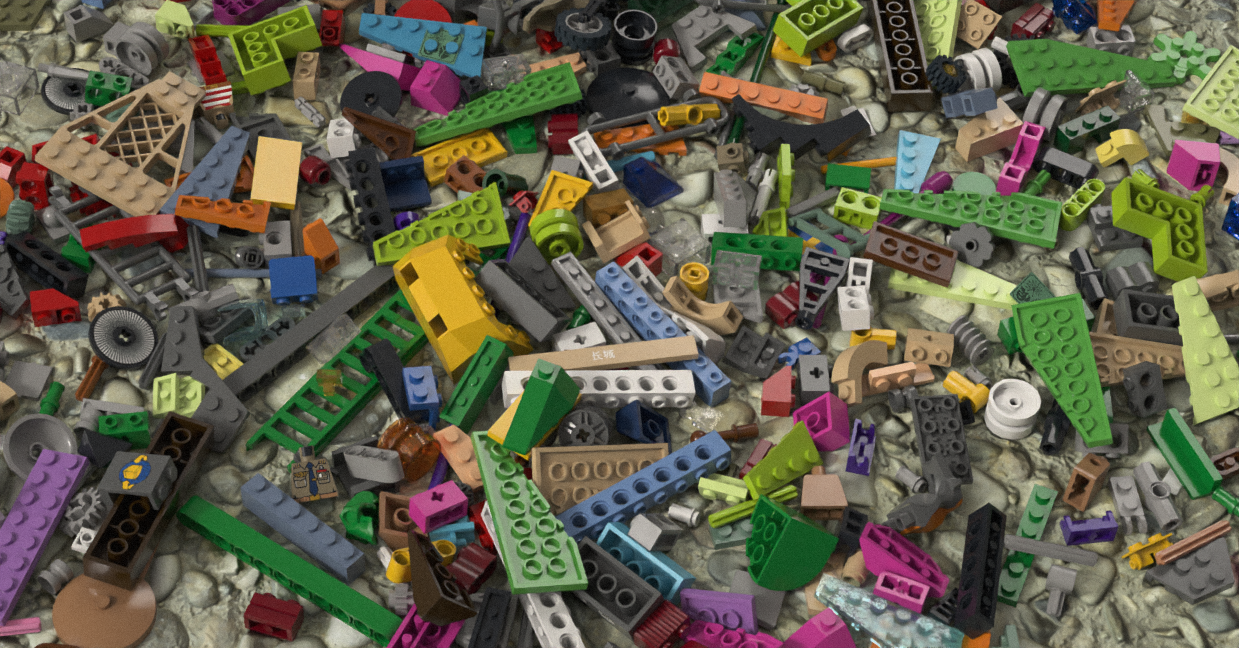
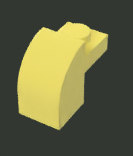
M1120 129L1111 132V139L1095 148L1099 161L1104 168L1121 158H1124L1130 165H1133L1149 156L1144 140L1137 132L1130 129Z

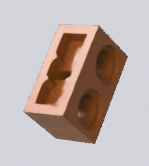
M463 155L446 170L444 183L457 193L460 190L474 193L478 190H483L482 182L486 172L477 166L473 160Z

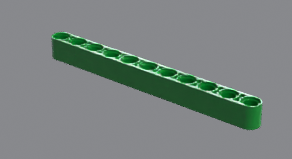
M193 495L176 512L178 520L187 528L385 648L403 622L397 615L197 495Z

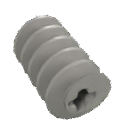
M967 315L958 317L949 326L947 333L954 334V345L964 353L966 358L970 359L973 365L983 364L994 353V348H990L991 341L986 339L984 333H980L978 327H974V322L969 321Z

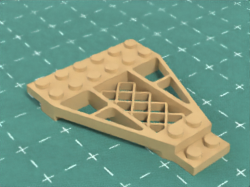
M169 71L162 80L157 79L60 127L35 155V161L135 217L160 214L161 207L176 191L193 113L206 97V91ZM133 102L116 122H110L103 118V116ZM154 110L155 115L145 116L143 111ZM139 111L140 116L134 117ZM173 120L174 125L163 126L162 121ZM91 122L108 130L95 145L88 143L71 132ZM158 122L159 127L148 128L147 123ZM142 123L143 129L133 130L131 124ZM127 125L128 130L122 131ZM185 128L179 158L176 159L165 151ZM161 134L162 139L151 140L150 135ZM146 135L147 141L136 142V136ZM119 138H131V143H120ZM115 139L116 144L110 145ZM149 148L150 153L139 154L138 149ZM134 149L135 155L124 156V150ZM118 151L120 157H114L107 152ZM158 159L176 168L171 187H167L146 175ZM137 162L138 167L133 168L126 163Z

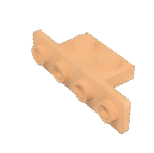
M908 362L870 370L869 374L862 375V397L888 392L896 388L902 389L908 385L916 386L934 382L935 377L929 365L925 363L914 364V362Z

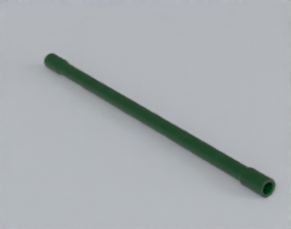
M777 0V4L788 5L786 0ZM773 12L749 82L760 84L777 35L773 32L780 13ZM742 117L736 118L731 136L726 145L729 143H740L745 128L743 124L745 121Z

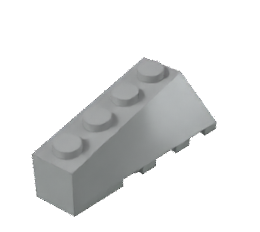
M732 170L715 172L714 200L723 227H746L757 192Z

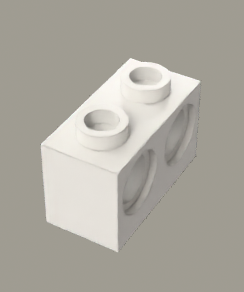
M345 118L330 120L327 144L331 158L348 156V151L357 150L361 146L360 137H362V133Z
M865 285L837 287L842 331L870 329V320H874V309L871 302V294H866Z

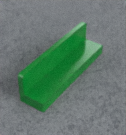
M486 335L439 415L442 420L452 425L454 424L465 434L469 433L507 368L508 357L514 356V352L507 344Z
M1168 409L1163 422L1147 426L1146 431L1190 498L1196 500L1213 495L1214 491L1220 487L1223 478L1177 409Z

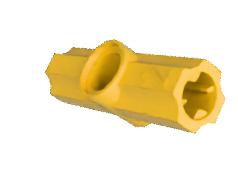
M715 103L661 107L660 111H658V120L662 126L697 125L704 123L708 118H714L715 120L720 118V109Z

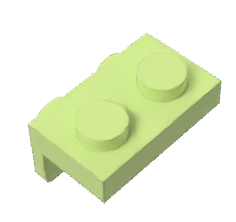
M716 473L711 474L707 479L700 477L698 489L699 494L704 498L726 501V503L733 506L746 502L749 499L750 492L744 480Z

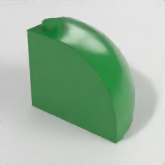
M761 494L750 520V524L753 525L751 538H746V556L750 557V565L747 567L749 574L757 585L769 590L788 591L796 589L818 575L827 563L830 555L835 551L839 538L805 515Z

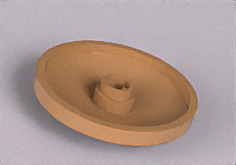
M84 573L71 580L60 591L52 611L53 624L59 640L62 644L74 645L79 648H135L150 634L157 616L154 593L142 577L139 576L132 591L84 576Z

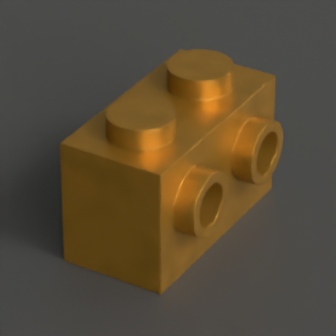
M624 188L585 196L583 198V216L587 221L591 222L594 229L599 228L628 212L629 209L625 203L627 200L633 206L634 201Z

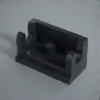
M845 506L835 527L834 535L839 540L833 552L837 555L842 545H848L850 550H848L847 556L851 557L854 555L860 543V536L867 524L868 515Z

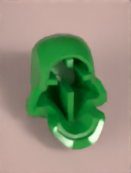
M370 491L359 492L344 506L339 517L346 528V538L360 541L365 545L371 543V545L377 546L379 542L374 535V530L379 525V497Z

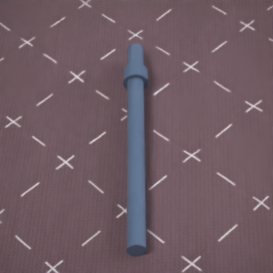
M185 269L191 275V278H194L193 269ZM206 269L207 278H270L269 269ZM315 269L316 278H322V269Z

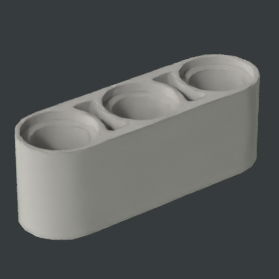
M358 445L350 447L343 452L351 477L383 483H394L400 481L405 476L399 453L396 451Z

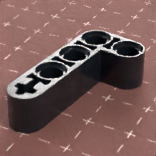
M385 338L364 348L359 354L360 362L366 372H374L402 426L409 430L429 420L427 409L411 411L409 409L402 376L404 366L391 342Z

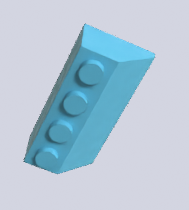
M608 522L596 544L658 590L664 600L667 599L677 606L681 602V590L683 588L690 589L696 577L661 551L647 550L628 535L630 528L624 523Z

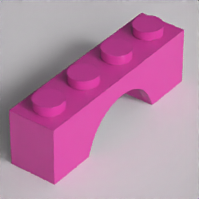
M1028 121L1024 122L1010 161L1005 163L999 176L996 192H1000L1002 196H1011L1012 192L1020 193L1042 145L1046 127Z

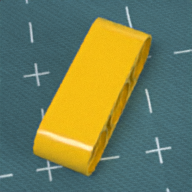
M448 540L433 541V545L444 559L441 564L444 567L449 563L452 564L456 553L455 545ZM409 547L392 553L386 576L393 583L400 584L412 581Z

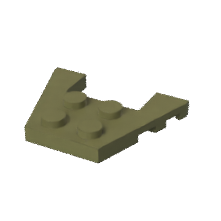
M0 0V31H32L43 15V9L45 6H49L52 0Z
M1149 104L1144 106L1143 112L1145 116L1148 115L1150 119L1149 124L1151 128L1155 129L1157 139L1166 156H1171L1175 140L1216 143L1221 130L1210 126L1208 123L1207 125L1178 121L1168 122L1165 121L1164 106Z

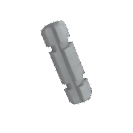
M300 96L298 99H295V107L313 122L316 127L321 128L326 124V118L304 97Z

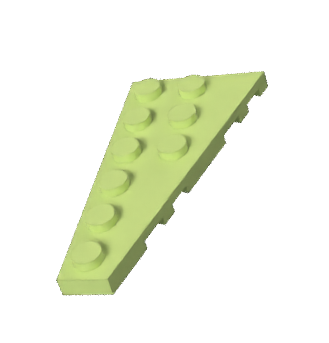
M913 0L927 66L938 55H947V58L949 56L953 58L962 0Z
M1230 45L1187 100L1182 110L1239 139V49Z
M956 260L948 288L891 268L888 288L1009 310H1012L1011 305L1018 304L1010 296V292L1017 285L959 260Z
M1193 276L1173 284L1172 291L1175 310L1179 315L1180 326L1178 329L1179 335H1182L1183 347L1181 348L1186 380L1190 385L1191 396L1189 399L1190 406H1193V425L1195 426L1239 408V366L1196 277Z

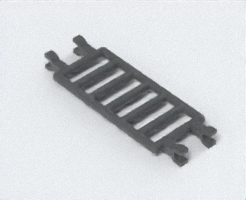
M58 185L49 188V192L53 196L49 197L48 201L59 208L55 210L54 216L81 246L82 241L79 229L119 212L124 218L135 217L113 205L72 222L66 215L104 199L79 186V189L89 196L70 203ZM159 241L149 243L152 247L151 249L115 265H111L106 258L134 246L133 243L113 250L107 247L100 251L95 249L88 252L134 304L140 305L145 303L159 322L167 318L164 311L168 309V305L164 301H160L157 298L158 296L175 289L185 302L190 300L193 295L199 293L194 287H190L187 284L192 279L191 275ZM158 255L166 262L127 280L119 274L121 271ZM172 269L179 276L140 295L132 288Z

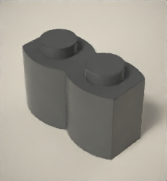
M1139 262L1129 267L1113 268L1107 271L1105 283L1115 301L1123 289L1156 293L1160 283L1149 262Z

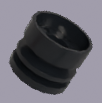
M634 9L618 14L614 22L611 44L620 56L622 63L635 66L642 65L651 59L657 32L655 19L644 11Z

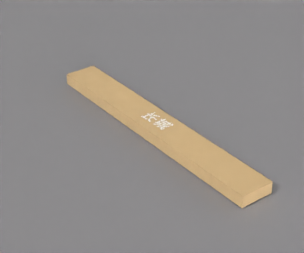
M694 335L513 356L508 357V365L510 371H533L539 358L559 365L565 371L607 370L698 359L699 353Z

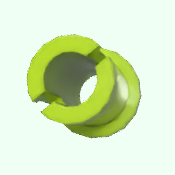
M1137 169L1132 175V179L1157 189L1160 187L1158 179L1151 178L1142 169Z
M1204 185L1197 193H1193L1190 196V201L1201 204L1202 208H1204L1206 202L1214 195V190L1208 193L1212 187Z

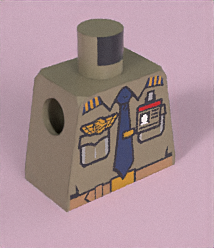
M313 445L299 447L301 462L291 464V498L297 503L339 496L327 459H316Z

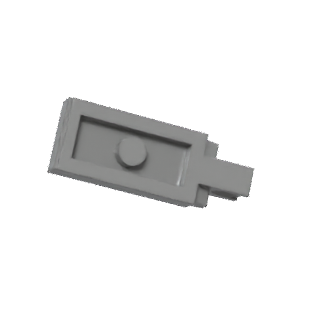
M83 398L80 410L82 413V410L85 408H94L104 413V416L147 411L149 418L151 413L150 410L144 407Z

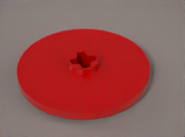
M411 0L402 5L395 14V17L453 23L448 11L434 0ZM404 50L401 52L402 54L411 56L414 60L415 57H413L411 53L406 52Z

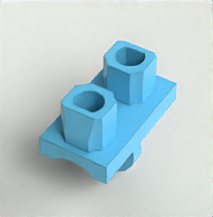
M468 515L456 520L455 524L444 525L429 532L430 541L448 540L455 545V554H457V547L475 542L474 522H470Z

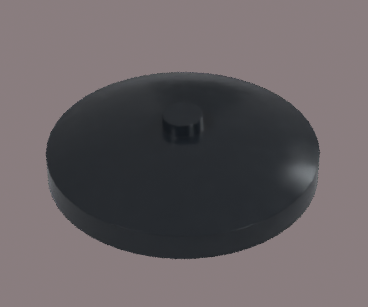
M617 68L606 71L590 83L586 93L589 114L592 115L593 113L600 112L606 121L670 105V97L656 76L648 71L637 68ZM647 120L613 129L640 126L649 123Z

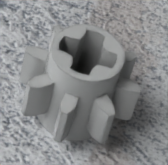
M82 102L73 105L74 112H70V120L74 121L94 111L93 104L89 105ZM91 122L81 128L86 129L91 126H94L95 124Z
M396 584L395 590H389V609H396L395 615H407L408 609H411L414 604L413 590H408V584Z

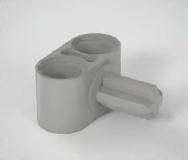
M1055 564L1050 566L1045 590L1050 591L1046 609L1047 614L1056 617L1061 615L1065 595L1070 596L1073 590L1077 570Z

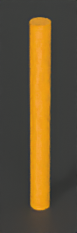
M897 157L839 163V165L867 168L896 165ZM828 165L821 166L822 174H826Z

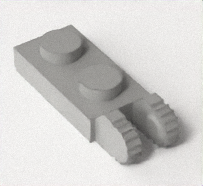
M1133 476L1109 477V490L1124 534L1132 533L1133 526L1131 521H1136L1140 534L1146 533L1147 522Z

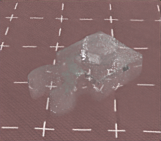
M694 400L692 406L687 407L690 410L680 409V415L683 418L692 419L693 426L707 433L716 430L723 422L725 416L724 413L706 404L701 408L698 407Z

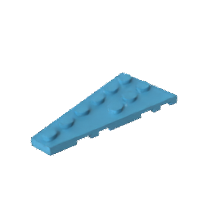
M362 13L359 35L381 44L386 43L394 46L395 50L400 52L403 50L409 52L413 57L426 62V60L446 65L459 76L465 75L471 78L478 75L481 77L487 27ZM440 29L448 30L449 35L452 37H457L460 34L464 35L459 52L457 43L449 42L446 44L447 53L455 54L458 52L454 64L418 56L426 30L430 34H437ZM433 39L427 40L425 42V49L429 52L435 51L437 49V42Z

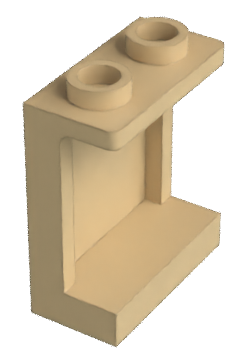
M629 200L625 202L629 209L628 212L603 226L594 229L590 221L582 224L585 233L603 263L651 238L647 231L650 228L649 223L642 215L637 205L633 206Z

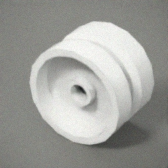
M982 48L972 53L956 56L954 61H958L959 66L962 65V70L966 72L965 75L967 76L966 81L958 89L959 91L992 87L993 91L997 92L1001 88L1002 73L1000 65L991 50Z
M1005 379L996 383L991 388L984 416L986 426L992 433L1005 439H1022L1030 435L1035 428L1041 404L1038 391L1029 383L1018 379Z

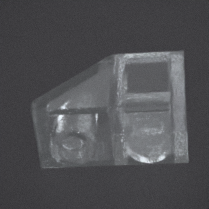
M1127 70L1124 77L1126 82L1122 85L1119 101L1120 105L1129 114L1144 110L1145 104L1151 105L1155 92L1140 76L1131 70Z

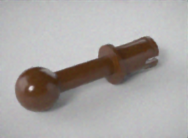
M756 423L741 426L732 424L731 430L717 432L723 440L733 439L734 443L759 436ZM701 430L694 431L690 436V443L707 434Z

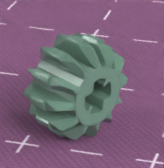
M13 200L10 203L5 225L7 234L11 236L25 231L30 234L32 233L35 207L31 202Z

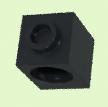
M478 75L459 82L460 102L465 107V104L488 94V87Z

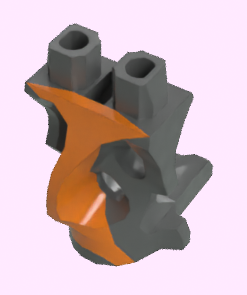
M941 451L934 454L931 460L922 465L929 484V494H917L907 498L886 515L888 520L882 523L883 526L892 528L902 536L910 533H927L940 526L950 512L961 507L963 502L961 492L962 480L961 478L956 479L952 475Z

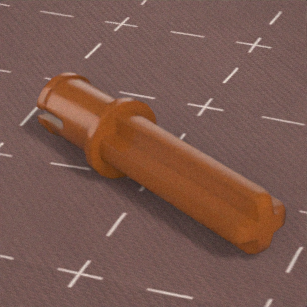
M97 355L92 357V364L75 393L78 401L82 402L83 398L89 399L103 371L109 367Z

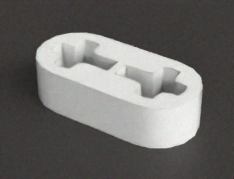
M862 24L842 34L838 39L837 45L845 53L851 52L867 44L872 39L874 31L866 24Z

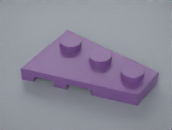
M689 588L681 590L682 611L688 614L691 619L721 624L724 629L733 631L741 628L745 629L748 634L757 635L758 623L755 595Z

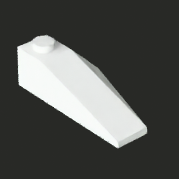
M655 303L687 336L694 335L696 345L714 364L724 358L726 342L720 335H717L704 325Z

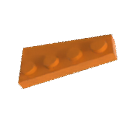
M1096 0L1098 29L1119 31L1137 0Z
M650 124L593 133V139L597 147L602 149L607 148L614 142L623 144L654 136L656 133ZM661 125L665 133L679 129L678 125ZM682 137L631 150L638 154L648 151L659 152V155H668V152L679 153V156H686L687 154Z
M179 195L174 215L202 220L206 223L226 225L230 228L245 229L254 233H265L271 202L263 201V205L253 204L252 200H243V203H231L230 199L227 198L211 201L209 197Z

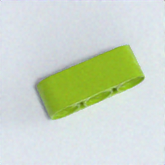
M1088 180L1063 204L1059 219V227L1062 230L1074 231L1087 219L1089 208L1096 204H1101L1105 191V184L1101 180Z

